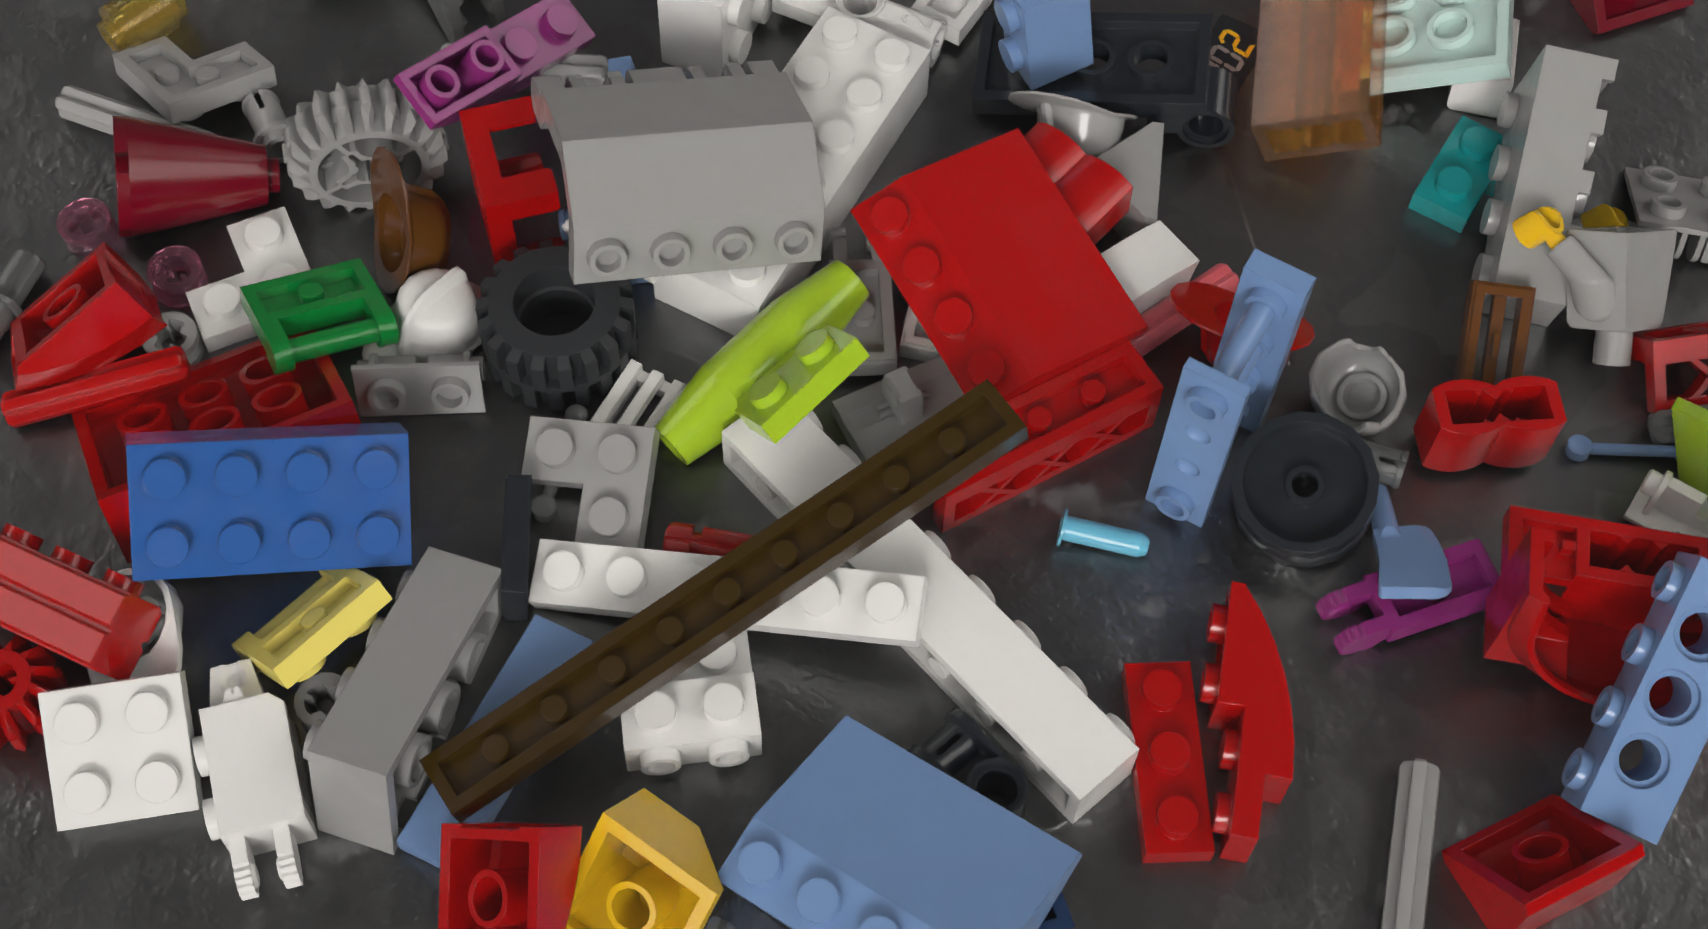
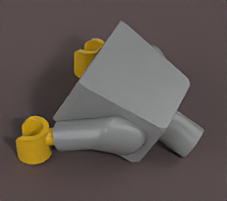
M1600 204L1581 214L1583 228L1568 229L1567 238L1562 234L1564 231V221L1561 213L1553 207L1542 206L1514 220L1512 224L1513 231L1523 246L1533 249L1546 242L1552 250L1548 257L1567 278V323L1569 327L1595 330L1592 363L1605 366H1630L1633 333L1657 329L1663 323L1677 230L1630 227L1626 214L1622 210L1611 207L1608 204Z

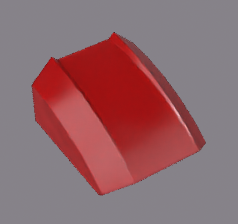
M105 242L99 245L10 322L11 364L15 391L48 386L84 375L112 363L138 348L167 326L157 303L159 301L158 297L141 276Z
M527 822L441 823L438 929H566L574 901L579 871L582 825Z

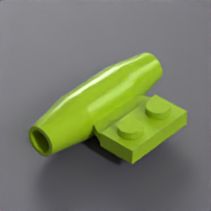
M834 260L768 304L699 368L654 426L660 432V440L680 461L689 465L721 444L722 431L739 418L743 420L749 429L777 444L870 356L855 336L843 331L869 297V292L860 278L843 262Z

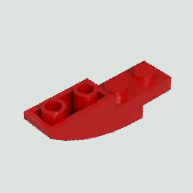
M1232 581L1223 605L1212 603L1206 630V642L1216 643L1214 664L1208 662L1204 664L1198 700L1199 702L1209 703L1207 728L1223 731L1218 755V768L1229 770L1226 792L1217 791L1211 816V832L1222 834L1219 858L1246 863L1259 840L1263 801L1280 804L1293 781L1295 743L1289 690L1275 640L1261 609L1246 584Z

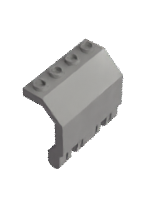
M772 60L744 62L743 68H741L739 62L725 63L720 77H707L701 65L686 67L685 75L680 66L627 70L625 79L620 71L605 72L603 85L586 86L581 74L566 75L565 87L560 75L531 78L532 105L540 129H549L562 163L569 214V273L574 285L821 261L825 202L814 125L786 72H778Z

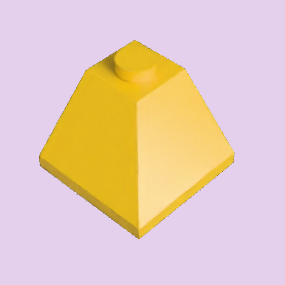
M645 788L604 811L580 857L574 901L566 929H703L724 889L700 827Z

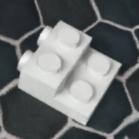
M747 630L621 714L624 753L628 771L641 770L642 773L647 775H666L679 770L685 764L709 762L717 767H731L748 761L750 756L762 755V733Z

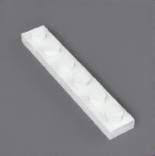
M540 539L528 602L537 609L632 618L723 556ZM838 567L746 630L920 648L929 583L926 577L922 575Z

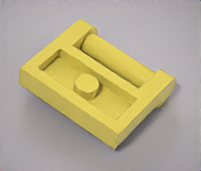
M357 568L319 570L320 579L255 634L249 631L245 632L232 643V647L242 660L251 659L257 674L262 672L286 689H289L296 682H302L315 675L325 664L327 655L348 637L361 634L375 622L378 615L377 612L392 600V597L377 578Z

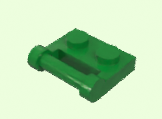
M361 258L240 287L242 307L266 351L270 367L275 375L295 370V363L376 343L379 348L399 343V329L395 316ZM361 317H365V318H366V319H364V320L356 321V322H353V323H349V324H345V325H341V326H337V327H333V328H329V329H325V330H321V331H317V332H313V333H309V334H306V335H302V336H298V337H294V338L288 339L289 337L295 336V335L298 334V333H302V332H306V331H310V330H314V329H318V328H322V327H326V326H330V325H334V324H338V323H348V322H352V321H354V320H356V319H358V318H361Z

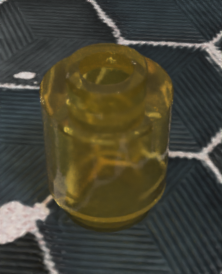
M111 0L99 8L102 21L97 23V28L108 46L117 53L145 42L168 36L180 28V20L188 16L189 12L184 0Z

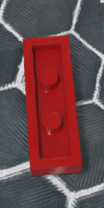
M1190 661L1124 663L1121 680L1126 724L1135 738V745L1139 748L1132 769L1142 863L1211 861L1215 853L1213 832H1211L1212 824Z

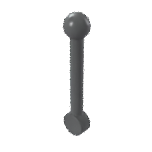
M573 404L566 409L564 419L588 421L589 413L584 406ZM545 485L543 494L533 499L532 514L537 521L546 523L556 517L558 509L554 498L559 486Z

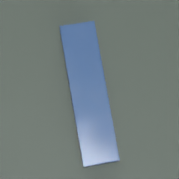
M535 614L466 728L592 645L594 641ZM433 783L429 786L396 842L401 850L440 868L441 823L459 822L451 815ZM513 788L463 822H494Z

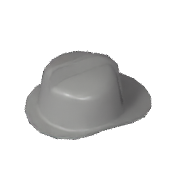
M1016 91L1011 92L1008 96V99L1013 104L1036 113L1037 122H1044L1059 129L1075 141L1085 154L1095 157L1100 156L1120 143L1126 120L1137 119L1135 115L1113 113L1088 102L1054 93Z

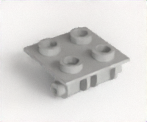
M1648 166L1644 170L1625 167L1623 173L1637 221H1628L1629 226L1677 230L1674 259H1678L1682 254L1690 234L1686 249L1687 260L1696 262L1699 258L1701 263L1708 264V176H1705L1703 179L1678 176L1674 171L1660 166Z

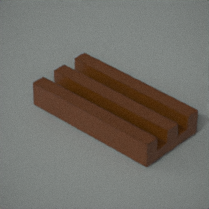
M1469 280L1454 380H1472L1485 294L1492 295L1479 381L1494 385L1507 297L1517 298L1505 379L1523 376L1536 293L1535 287Z

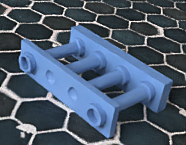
M1256 248L1243 267L1213 367L1211 368L1191 357L1188 358L1183 366L1145 500L1155 504L1166 516L1179 521L1187 520L1202 528L1208 517L1238 427L1241 426L1251 432H1255L1259 429L1267 415L1316 281V277Z

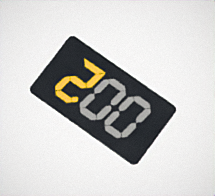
M1221 15L1212 29L1209 66L1219 67L1232 73L1237 79L1239 92L1269 43L1271 35L1232 17Z

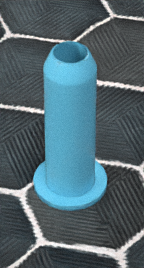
M1064 508L1056 538L1057 546H1060L1061 541L1064 540L1133 557L1145 556L1150 544L1149 537L1142 532L1069 516L1067 508Z

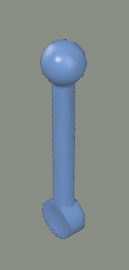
M1577 434L1571 436L1565 446L1566 456L1577 462L1585 461L1589 455L1671 457L1676 459L1675 445L1593 443L1588 437Z

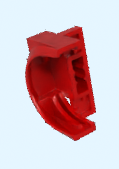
M1510 505L1503 516L1500 577L1486 598L1483 658L1522 664L1559 691L1594 705L1603 689L1615 684L1625 663L1621 659L1624 641L1636 624L1644 623L1655 600V598L1651 597V587L1660 568L1668 560L1673 561L1678 551L1703 556L1708 559V538ZM1697 613L1687 617L1680 627V640L1685 648L1695 644L1701 637L1703 624L1701 619L1695 620L1699 616ZM1669 676L1656 681L1650 690L1649 701L1653 710L1665 706L1672 697L1673 684Z

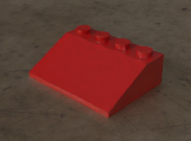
M1019 128L908 173L850 210L964 394L988 379L1001 396L1008 401L1128 340H1133L1149 329Z
M314 329L298 333L295 336L289 337L288 339L316 332V330ZM259 339L190 366L191 374L187 382L71 413L98 504L127 564L131 563L132 559L125 433L361 424L354 403L329 355L295 363V370L275 375L270 367L266 351Z

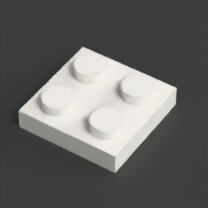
M185 670L38 693L57 832L195 811L202 808L203 793L200 773L196 765L192 746L194 730Z

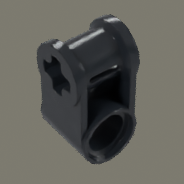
M953 708L945 716L946 724L921 746L911 744L905 749L981 795L989 792L1003 793L1013 802L1005 807V809L1024 819L1029 791L1027 776L1020 766L1015 764L989 739L981 726L961 709Z

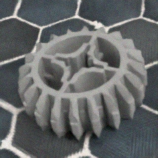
M361 78L358 85L349 87L337 82L335 91L330 93L314 90L313 102L304 101L297 103L296 115L286 118L282 152L284 163H287L288 175L292 178L293 187L303 190L306 200L320 199L323 208L342 205L348 212H351L354 208L373 209L370 169L372 155L377 147L386 146L394 154L406 183L432 190L433 179L444 175L443 165L448 160L447 151L449 150L445 126L430 130L398 87L392 88L387 78L377 85H367L363 78Z

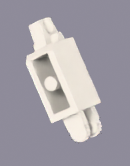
M251 659L239 660L232 664L211 668L210 707L199 709L203 735L192 738L193 752L201 777L210 776L213 797L202 801L204 820L210 839L212 841L221 839L230 852L234 870L233 874L241 900L245 901L259 897L260 877L255 865L254 855L276 850L278 856L276 859L277 870L285 887L290 889L303 885V875L297 844L318 839L298 728L295 722L289 718L285 702L268 692L264 693Z

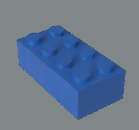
M399 422L125 433L133 581L412 565L408 432Z

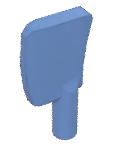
M1379 483L1377 505L1371 521L1373 529L1372 543L1378 565L1379 598L1439 599L1446 597L1452 590V582L1448 561L1438 539L1432 530L1426 526H1399L1388 488Z

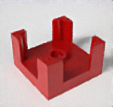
M531 95L458 111L473 184L495 264L502 258L509 262L515 259L513 251L520 247L526 246L529 251L539 248L538 241L517 246L513 220L556 211L560 208L559 193L553 172L549 168H543L539 153L534 152L497 161L492 143L491 132L537 122ZM561 236L545 239L552 240L553 246H563L565 242Z

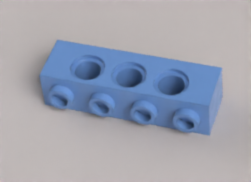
M1678 551L1674 560L1665 562L1658 571L1651 587V597L1655 598L1649 613L1644 623L1636 624L1627 635L1621 651V659L1625 663L1614 686L1609 685L1605 687L1598 696L1591 714V720L1595 723L1584 748L1579 747L1571 754L1562 773V784L1565 788L1560 796L1579 810L1655 845L1658 844L1708 740V559ZM1697 613L1703 624L1701 637L1695 644L1685 648L1680 640V627L1687 617ZM1669 676L1673 684L1672 697L1665 706L1653 710L1649 701L1650 690L1656 681ZM1640 739L1643 745L1642 760L1635 768L1622 771L1619 765L1621 750L1629 742Z

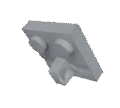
M938 356L909 369L903 366L886 373L883 380L832 401V415L853 452L863 463L963 396L964 393L941 356Z

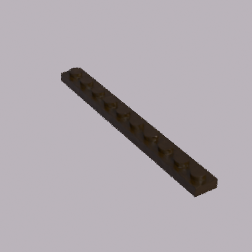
M986 379L420 759L419 762L451 815L458 822H463L1027 440L1029 438L1027 426L992 383Z

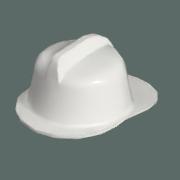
M458 266L451 270L439 268L421 270L410 276L398 290L396 302L390 307L398 325L399 343L379 348L376 343L364 345L362 352L363 360H369L370 354L377 353L378 356L416 355L417 363H428V355L462 354L466 350L473 352L482 344L475 311L476 298L482 297L480 286L468 281L466 273Z

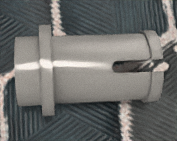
M259 89V95L265 105L263 108H259L251 92L243 99L241 106L255 134L253 142L264 144L267 157H278L279 163H283L282 143H284L283 134L286 128V116L280 105L279 97L274 91Z

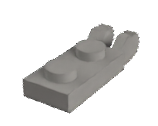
M845 227L832 228V260H829V264L834 260L843 262L860 278L869 292L867 300L843 330L855 336L870 355L849 376L885 375L897 369L891 276L867 237L866 252L869 255V259L848 260L849 236L846 234Z

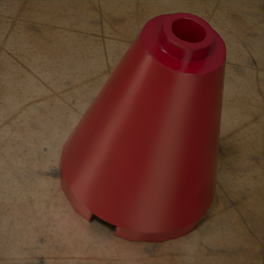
M126 115L112 116L119 237L133 238L268 205L269 193L280 192L278 157H267L264 144Z

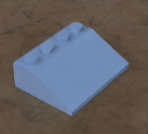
M846 715L753 816L718 871V876L721 883L790 929H1039L1080 861L1082 854Z

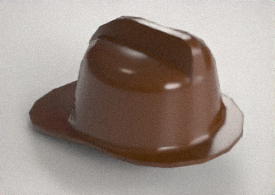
M385 146L377 147L374 151L370 169L375 218L374 262L380 286L386 293H397L407 277L421 270L445 269L448 264L452 227L450 213L444 201L431 189L404 182L400 166L394 154Z

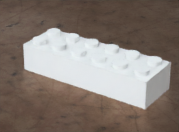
M829 6L782 71L786 72L814 125L825 202L821 255L831 241L832 228H839L927 96L931 50ZM817 261L661 276L654 284V294L656 299L735 336L774 299L805 280Z

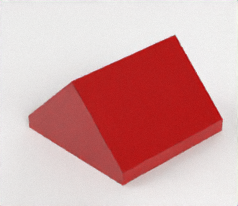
M1555 794L1441 851L1444 863L1487 929H1536L1614 888L1645 856L1643 843L1602 820L1579 810Z

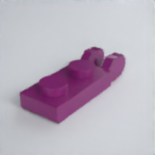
M1477 538L1443 549L1448 561L1452 582V590L1446 597L1439 599H1381L1378 596L1379 575L1377 571L1365 575L1361 582L1343 587L1341 590L1337 589L1318 600L1319 602L1316 603L1315 607L1324 621L1352 614L1368 604L1375 617L1359 625L1350 626L1336 635L1337 637L1333 639V643L1339 654L1342 656L1354 654L1357 651L1369 649L1384 639L1387 642H1391L1485 610L1486 598L1500 575L1481 540Z

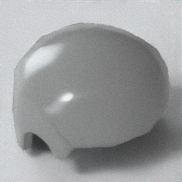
M1350 338L1341 339L1318 353L1308 373L1309 399L1315 412L1328 414L1353 427L1361 437L1373 436L1389 428L1397 421L1406 402L1407 394L1404 372L1382 346L1358 344Z

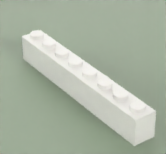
M813 411L806 415L777 444L749 429L741 418L722 431L723 463L777 519L862 463L848 446L844 444L837 446L823 432L822 424ZM908 519L839 566V568L922 575L926 577L929 584L920 648L901 647L962 711L970 715L981 726L989 739L1015 764L1020 766L1027 778L1072 824L1131 774L1139 748L1135 745V738L1129 727L1118 716L1112 713L1105 715L1087 697L1088 692L1081 679L1068 667H1058L1041 650V644L1035 633L1024 622L1020 620L1012 621L996 605L995 597L989 587L979 577L972 574L967 576L951 560V554L947 546L934 532L930 530L923 532L911 519Z

